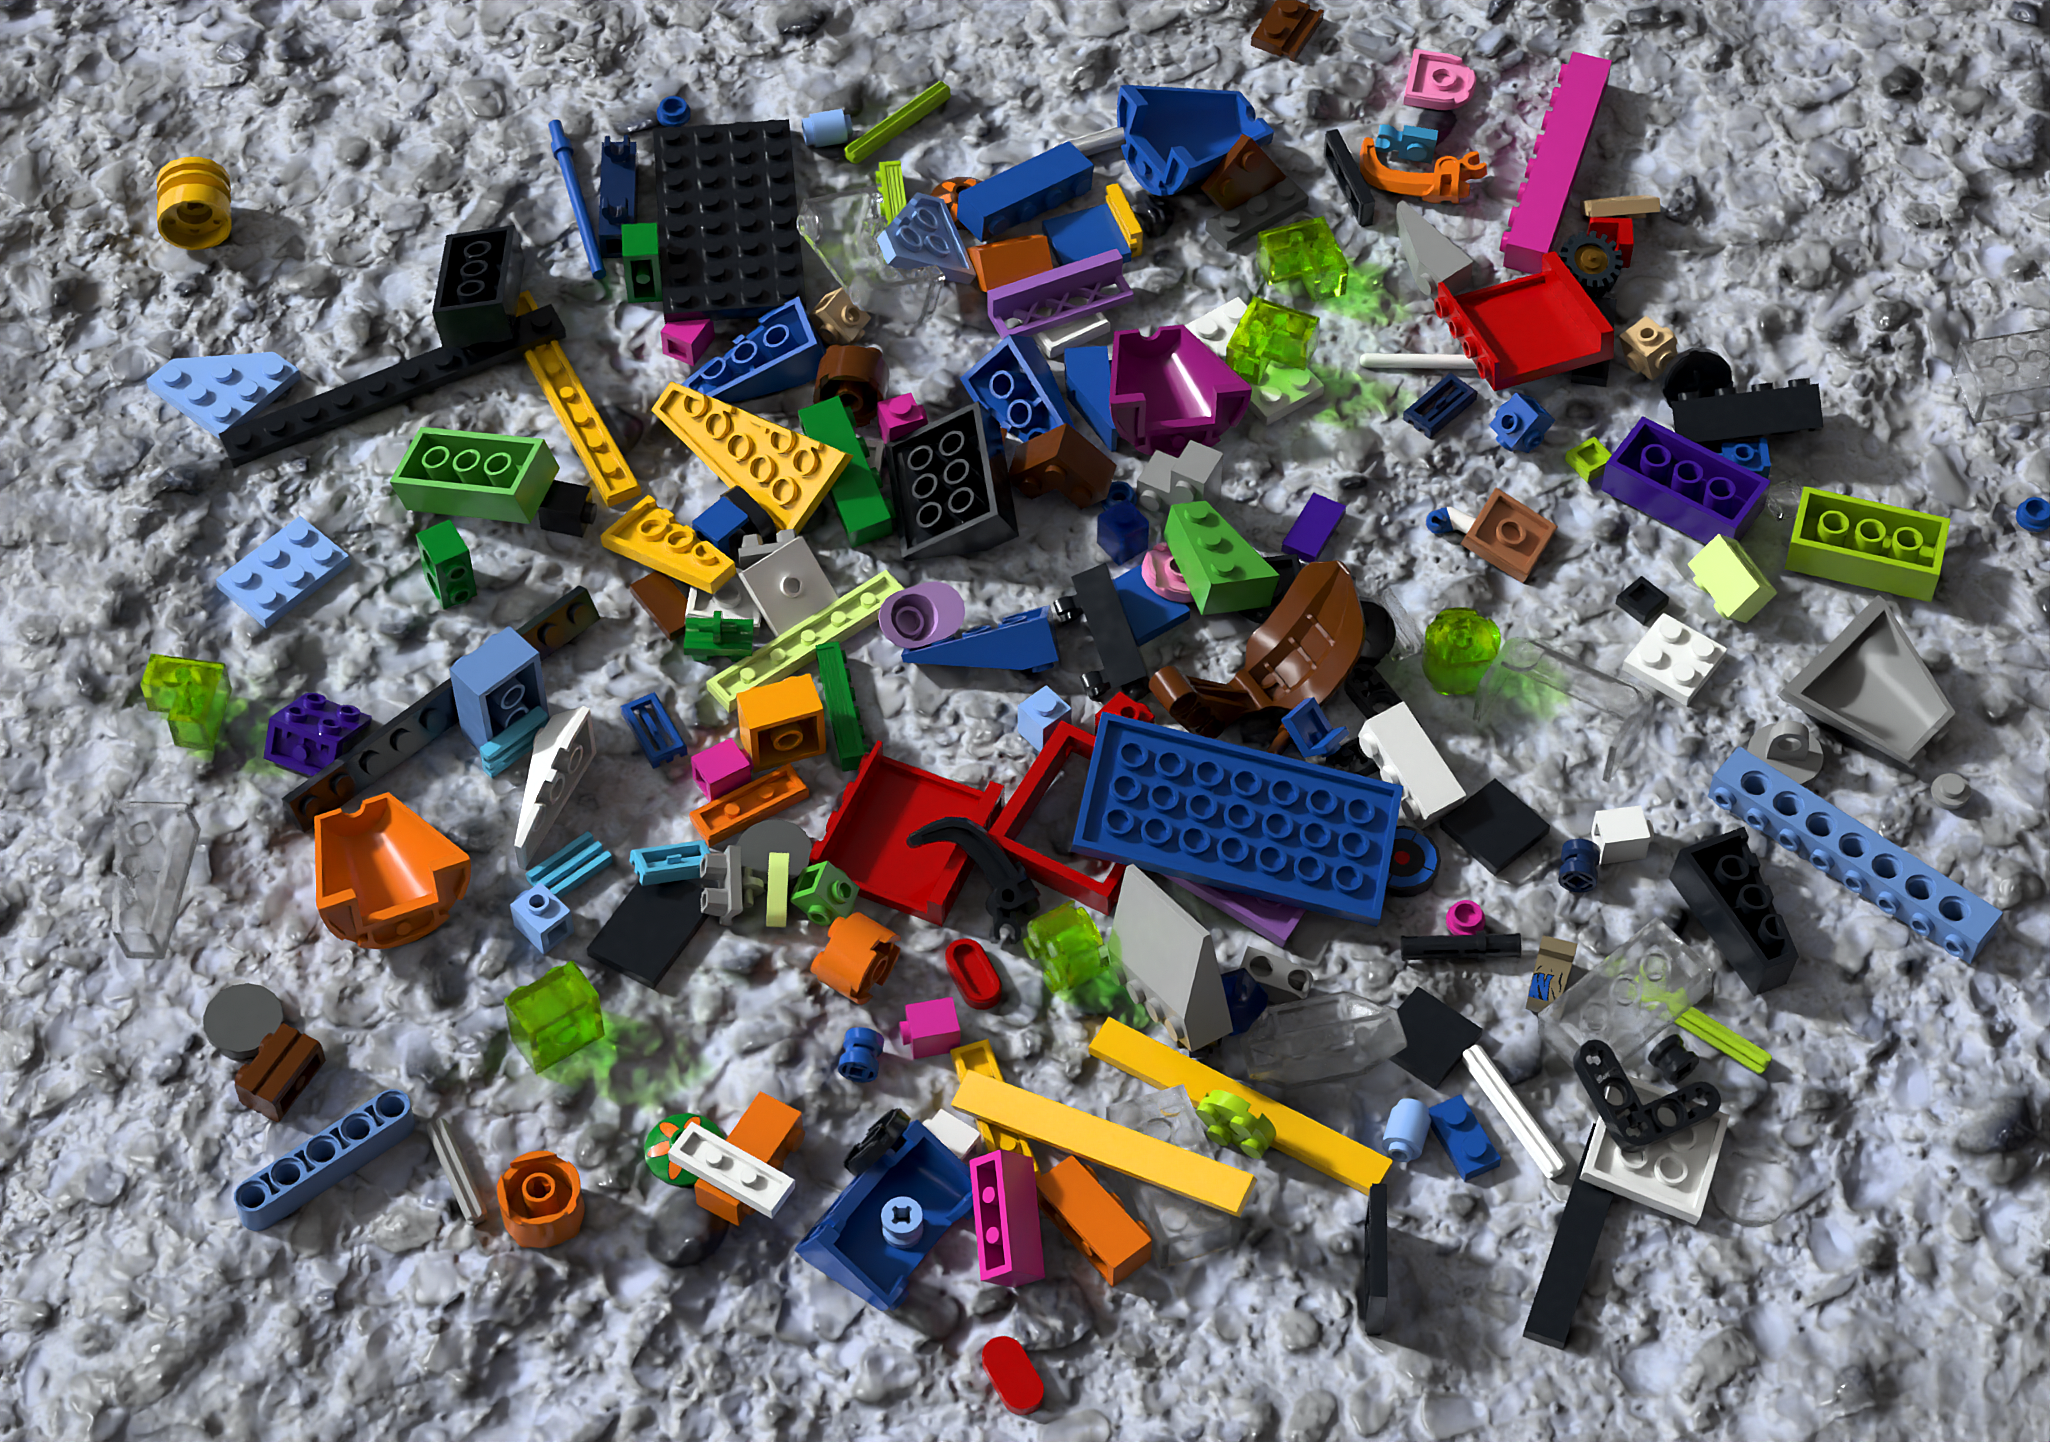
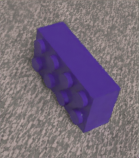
M1642 416L1606 462L1601 490L1708 544L1718 534L1740 542L1765 508L1771 481Z

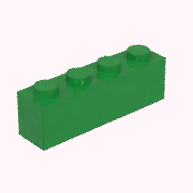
M838 395L798 410L800 427L805 436L853 455V458L828 492L851 548L893 534L891 520L896 518L895 510L889 497L883 499L879 489L883 488L882 480L876 467L869 468L866 458L870 457V453L863 436L857 438L853 428L857 427V423L851 407L844 408Z

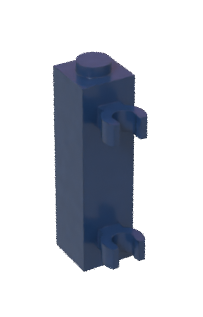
M610 135L605 136L604 142H602L598 232L602 259L623 258L621 225L637 224L639 162L636 142H631L628 135H624L623 142H611Z

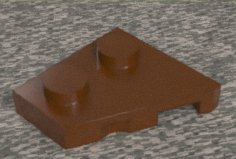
M1242 134L1200 188L1220 209L1229 211L1275 186L1277 183L1284 181L1287 176L1251 137Z

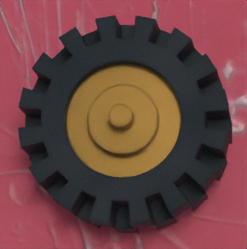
M1585 231L1579 232L1577 238L1573 234L1563 244L1559 257L1588 296H1595L1597 293L1598 297H1603L1606 291L1610 292L1621 272L1620 270L1623 266V260H1620L1622 256L1621 250L1614 251L1617 246L1616 242L1612 240L1609 244L1606 243L1608 236L1602 234L1600 239L1596 238L1597 231H1590L1588 237H1586Z

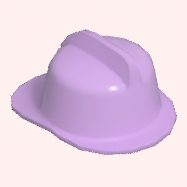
M938 581L925 582L888 596L880 607L878 618L882 632L894 645L905 649L919 648L946 639L956 633L963 624L965 607L958 591L950 585Z

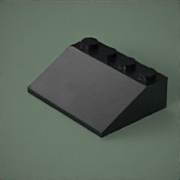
M979 401L884 444L901 557L904 561L988 551L1019 537L1000 423Z

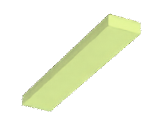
M884 570L754 651L752 656H746L706 681L707 690L728 713H731L737 709L736 693L746 691L751 687H761L785 679L816 659L815 645L839 641L840 644L879 620L880 607L885 599L905 588L887 570Z

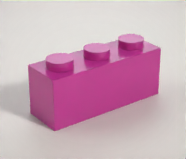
M1000 1149L969 1160L981 1281L1016 1288L1045 1278L1033 1157Z

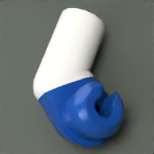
M1450 506L1430 512L1426 518V526L1429 531L1436 534L1454 530L1467 534L1476 518Z

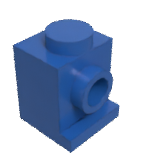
M1759 438L1758 442L1721 444L1720 453L1717 454L1768 479L1771 463L1766 438Z

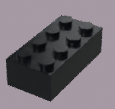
M515 225L446 235L432 310L443 348H464L471 344L484 342L499 343L513 338L525 264Z

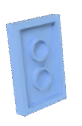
M299 516L215 580L220 591L267 629L351 565L347 553L303 517Z

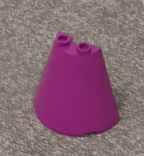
M1183 324L1159 327L1158 331L1150 337L1142 336L1139 329L1114 331L1109 409L1112 421L1123 440L1126 439L1134 445L1136 450L1153 456L1155 451L1158 450L1178 458L1190 440L1207 447H1212L1221 441L1219 436L1231 426L1235 428L1241 421L1251 399V386Z

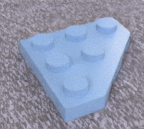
M917 192L877 238L885 261L894 268H902L923 275L927 274L968 285L977 276L944 199Z
M275 352L172 359L146 381L149 390L220 439L219 433L249 422L299 381L301 376L297 367Z

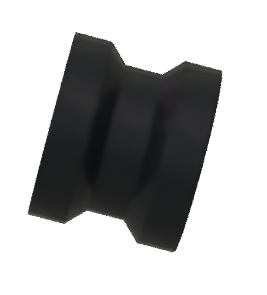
M1673 1034L1663 1039L1653 1048L1648 1056L1650 1064L1663 1071V1078L1669 1085H1674L1684 1080L1693 1072L1700 1060L1694 1051H1687L1684 1048V1041L1678 1034Z

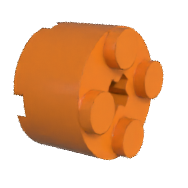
M855 912L847 919L839 916L834 920L828 931V937L831 939L825 950L816 956L810 970L817 975L820 982L855 1003L863 1005L873 997L868 991L874 983L882 986L892 972L901 949L895 945V942L901 941V936L861 912Z
M532 1151L515 1158L510 1163L511 1167L505 1172L503 1177L501 1174L497 1184V1196L501 1215L508 1233L519 1246L524 1248L552 1247L577 1236L584 1218L585 1205L579 1174L575 1166L569 1161L567 1163L563 1159L558 1158L557 1154L550 1151Z

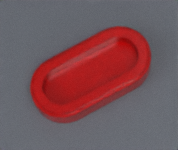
M968 938L953 941L946 949L945 965L963 1000L968 1006L977 1010H987L994 1007L1001 999L1002 984L983 947L977 941Z
M998 1336L989 1340L982 1351V1366L1007 1410L1016 1415L1034 1413L1043 1403L1044 1386L1021 1344L1008 1336Z

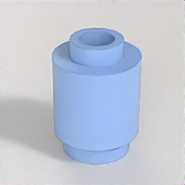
M842 109L809 114V118L801 119L806 146L814 145L815 148L847 143V136L853 135L850 115H844Z
M1402 1099L1398 1102L1397 1106L1392 1108L1382 1141V1147L1389 1157L1399 1162H1409L1421 1156L1431 1123L1429 1108L1424 1103L1415 1099Z

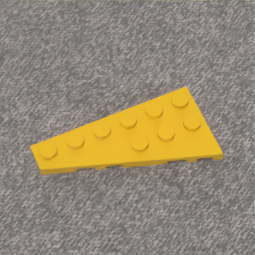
M675 382L669 383L651 409L730 489L736 485L743 488L770 515L776 526L777 533L780 530L794 529L798 535L853 458V455Z

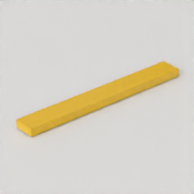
M529 290L520 293L516 317L539 309ZM554 340L551 344L536 347V350L531 351L530 349L523 354L524 359L608 508L642 495L638 481L558 341Z
M1111 1017L1107 1018L1089 1045L1090 1055L1196 1109L1205 1094L1208 1093L1210 1095L1212 1090L1226 1091L1244 1099L1251 1104L1248 1109L1249 1113L1257 1119L1263 1113L1274 1125L1276 1136L1270 1144L1271 1147L1369 1196V1189L1372 1183L1382 1184L1392 1168V1159Z
M968 1069L951 1103V1106L956 1111L1237 1217L1241 1216L1257 1182L1253 1174Z

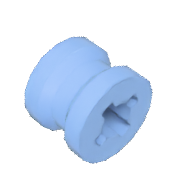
M901 1196L888 1201L881 1213L883 1238L894 1248H911L922 1238V1209L917 1201L909 1197ZM898 1217H899V1218H901V1217L906 1218V1217H907L908 1219H907L906 1221H904V1220L899 1221V1220L896 1219V1218H898Z

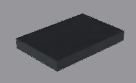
M638 880L587 947L588 956L654 990L710 915L701 912V897L704 889L687 880L642 886Z
M1372 1183L1369 1189L1364 1222L1365 1332H1367V1335L1381 1336L1388 1299L1387 1184Z

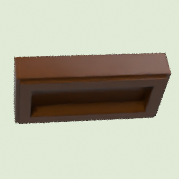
M656 570L630 584V593L670 642L685 634L686 624L684 622L688 600L666 574Z

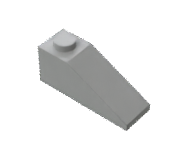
M1400 201L1397 204L1395 229L1419 289L1435 300V298H1438L1439 282H1443L1452 295L1469 286L1474 261L1406 202Z

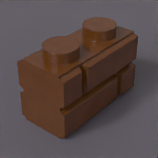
M285 1023L281 1024L274 1034L268 1033L262 1039L258 1049L259 1054L251 1064L246 1063L239 1069L234 1085L242 1105L256 1112H261L263 1116L277 1123L284 1117L326 1061L322 1044L318 1040L304 1033L301 1034L298 1030Z

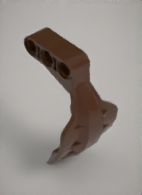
M1339 560L1311 562L1299 572L1286 595L1269 618L1249 637L1246 645L1245 668L1238 671L1228 684L1187 676L1175 666H1166L1152 676L1149 681V689L1167 712L1189 733L1212 739L1219 737L1224 729L1239 717L1278 708L1291 711L1304 699L1312 697L1316 699L1321 708L1348 677L1359 660L1365 643L1366 624L1351 571Z

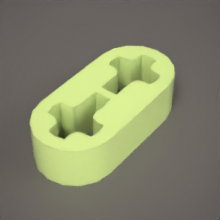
M769 853L766 927L786 928L789 853Z

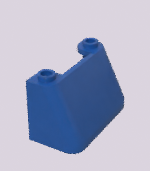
M916 1119L906 1127L901 1136L880 1159L862 1174L852 1179L802 1238L794 1251L808 1264L879 1311H884L888 1308L894 1311L910 1293L906 1289L909 1283L907 1278L951 1224L962 1216L966 1220L974 1216L970 1168ZM901 1196L917 1201L923 1213L922 1238L916 1245L906 1249L894 1248L889 1245L883 1238L881 1213L883 1207L891 1199ZM898 1217L896 1219H898L899 1221H906L908 1218Z

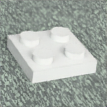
M1662 613L1624 660L1622 670L1687 706L1725 659L1727 648L1669 615Z

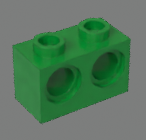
M446 520L416 533L424 578L443 610L465 603L470 598L477 596L470 551L451 520Z

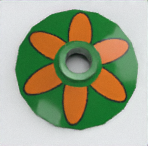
M691 1113L672 1115L660 1121L648 1134L644 1146L646 1164L653 1175L670 1185L679 1187L695 1185L699 1177L671 1162L668 1157V1151L691 1121L724 1139L723 1134L715 1123L704 1116Z

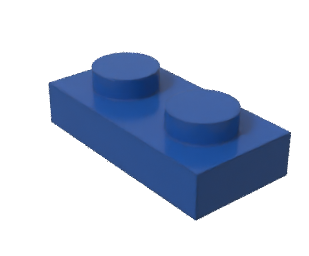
M1462 1094L1429 1108L1430 1127L1464 1182L1500 1167V1155Z

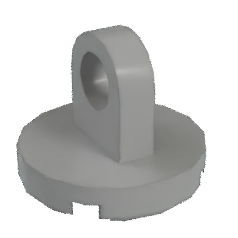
M1784 721L1764 726L1758 729L1750 738L1747 748L1749 753L1805 788L1820 775L1824 759L1821 744L1809 732L1807 726L1800 722Z

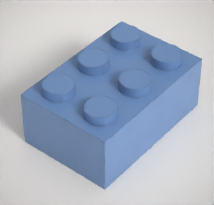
M508 626L500 633L491 635L483 645L469 655L460 657L449 668L462 736L479 752L481 746L535 707L540 706L548 714L546 720H550L539 652L512 627Z

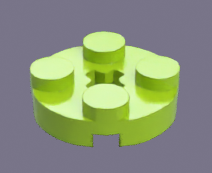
M1212 1090L1210 1095L1206 1093L1195 1111L1197 1116L1209 1127L1206 1134L1213 1142L1221 1146H1227L1230 1142L1255 1159H1260L1276 1136L1274 1125L1263 1113L1257 1119L1248 1112L1251 1106L1250 1103L1226 1091Z

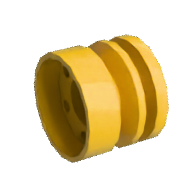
M182 157L170 161L160 170L157 176L158 232L165 241L178 248L200 250L217 246L228 238L232 229L230 176L224 167L213 160L202 157Z

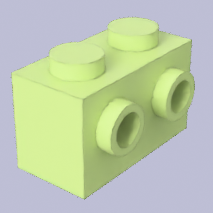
M1718 534L1688 563V566L1696 575L1693 579L1697 586L1704 592L1711 594L1716 601L1714 608L1727 620L1732 618L1747 623L1777 594V591L1739 542L1727 536Z

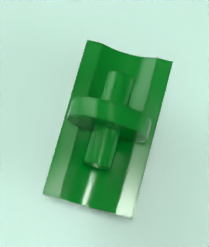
M714 611L713 618H686L684 655H692L694 661H708L713 656H727L732 662H738L746 656H752L754 619H723L722 611Z

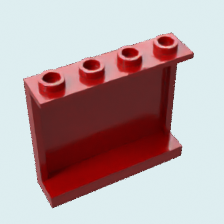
M1555 251L1542 254V272L1453 296L1443 282L1438 283V298L1434 300L1437 316L1445 320L1451 336L1459 340L1465 356L1473 360L1477 366L1481 379L1487 380L1494 392L1614 358V329Z
M877 740L871 753L866 752L863 755L859 764V775L855 782L850 781L847 784L842 797L843 804L838 812L833 811L826 825L827 833L822 841L817 840L815 842L809 861L813 865L829 861L836 868L843 870L848 878L860 887L857 896L942 927L976 862L960 846L954 843L936 842L913 849L907 845L906 840L911 833L944 817H966L989 832L1005 807V786L990 781L985 792L883 756V742Z

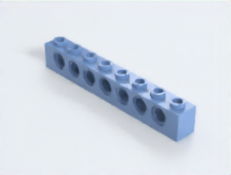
M1740 746L1713 775L1708 797L1716 805L1724 810H1729L1745 820L1753 829L1762 831L1778 841L1784 849L1793 851L1803 857L1817 870L1826 872L1836 878L1850 891L1859 893L1872 901L1883 912L1894 915L1905 922L1919 935L1926 936L1941 945L1950 955L1959 957L1971 964L1995 935L2003 915L2002 911Z

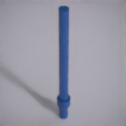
M555 119L548 124L553 140L551 142L552 153L560 164L592 276L594 279L600 280L606 276V270L572 160L574 151L570 139L565 136L561 121Z

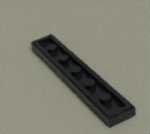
M1593 1123L1523 1331V1337L1562 1350L1614 1196V1192L1580 1179L1596 1127L1595 1123Z

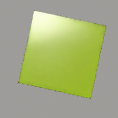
M1594 436L1567 451L1565 461L1586 483H1589L1604 474L1606 462L1612 454Z

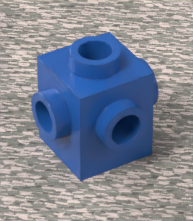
M1515 392L1509 401L1498 408L1496 417L1489 426L1498 434L1496 441L1506 450L1513 452L1515 449L1529 453L1542 443L1544 434L1556 420L1533 397Z

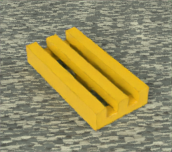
M1118 183L1106 186L1108 194L1106 195V202L1132 252L1131 258L1140 256L1143 247V230L1121 186Z

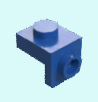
M1314 697L1304 699L1281 719L1304 758L1316 755L1325 758L1334 754L1341 748L1339 742L1349 734L1346 726L1332 728Z

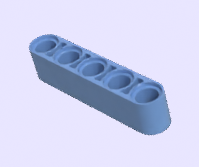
M388 1089L381 1092L243 1181L234 1192V1202L243 1226L252 1231H262L271 1227L406 1139L415 1128L414 1114L408 1095L398 1089ZM393 1113H401L397 1117H388L390 1114ZM367 1135L363 1139L354 1140L356 1136ZM325 1157H332V1159L327 1162H319L321 1159ZM289 1180H298L294 1184L283 1185L285 1182ZM255 1202H263L256 1208H248Z

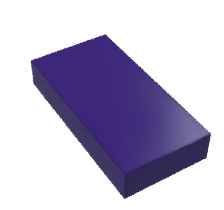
M1313 492L1282 542L1281 552L1298 554L1299 559L1308 563L1316 562L1345 516L1346 505Z

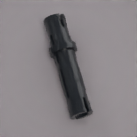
M1481 930L1476 931L1475 935H1401L1400 938L1401 961L1476 958L1477 962H1485L1486 958H1521L1522 951L1520 933L1485 934V931Z

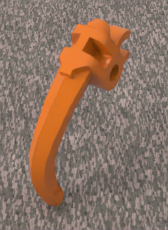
M1364 138L1361 145L1359 167L1367 183L1381 190L1423 198V201H1428L1432 204H1441L1442 201H1451L1452 204H1459L1460 199L1470 196V184L1465 181L1481 179L1487 175V164L1485 162L1480 163L1478 151L1469 152L1460 160L1453 156L1441 157L1435 163L1434 173H1416L1389 169L1382 165L1377 158L1372 138Z

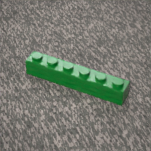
M839 641L815 645L816 660L842 772L857 770L863 755L866 752L869 753L868 745L862 743V739H865L863 725H858L857 721L860 720L859 707L853 704V701H856L854 687L849 688L851 674L850 669H845L844 666L847 663L845 649H840Z

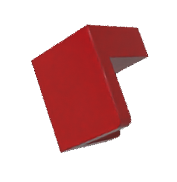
M1590 218L1587 237L1590 231H1597L1596 238L1600 239L1602 234L1608 236L1606 243L1609 244L1614 240L1617 244L1614 251L1621 250L1622 253L1620 260H1623L1622 268H1629L1634 246L1632 218Z

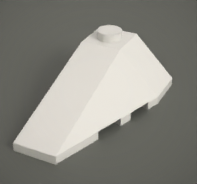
M582 706L552 715L546 727L540 728L535 735L534 749L514 844L518 867L526 869L597 753L590 708Z

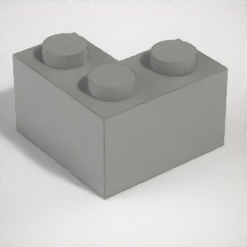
M1192 440L1189 441L1179 459L1156 450L1137 479V503L1150 511H1157L1169 516L1173 504L1206 500L1215 508L1221 498L1224 453Z

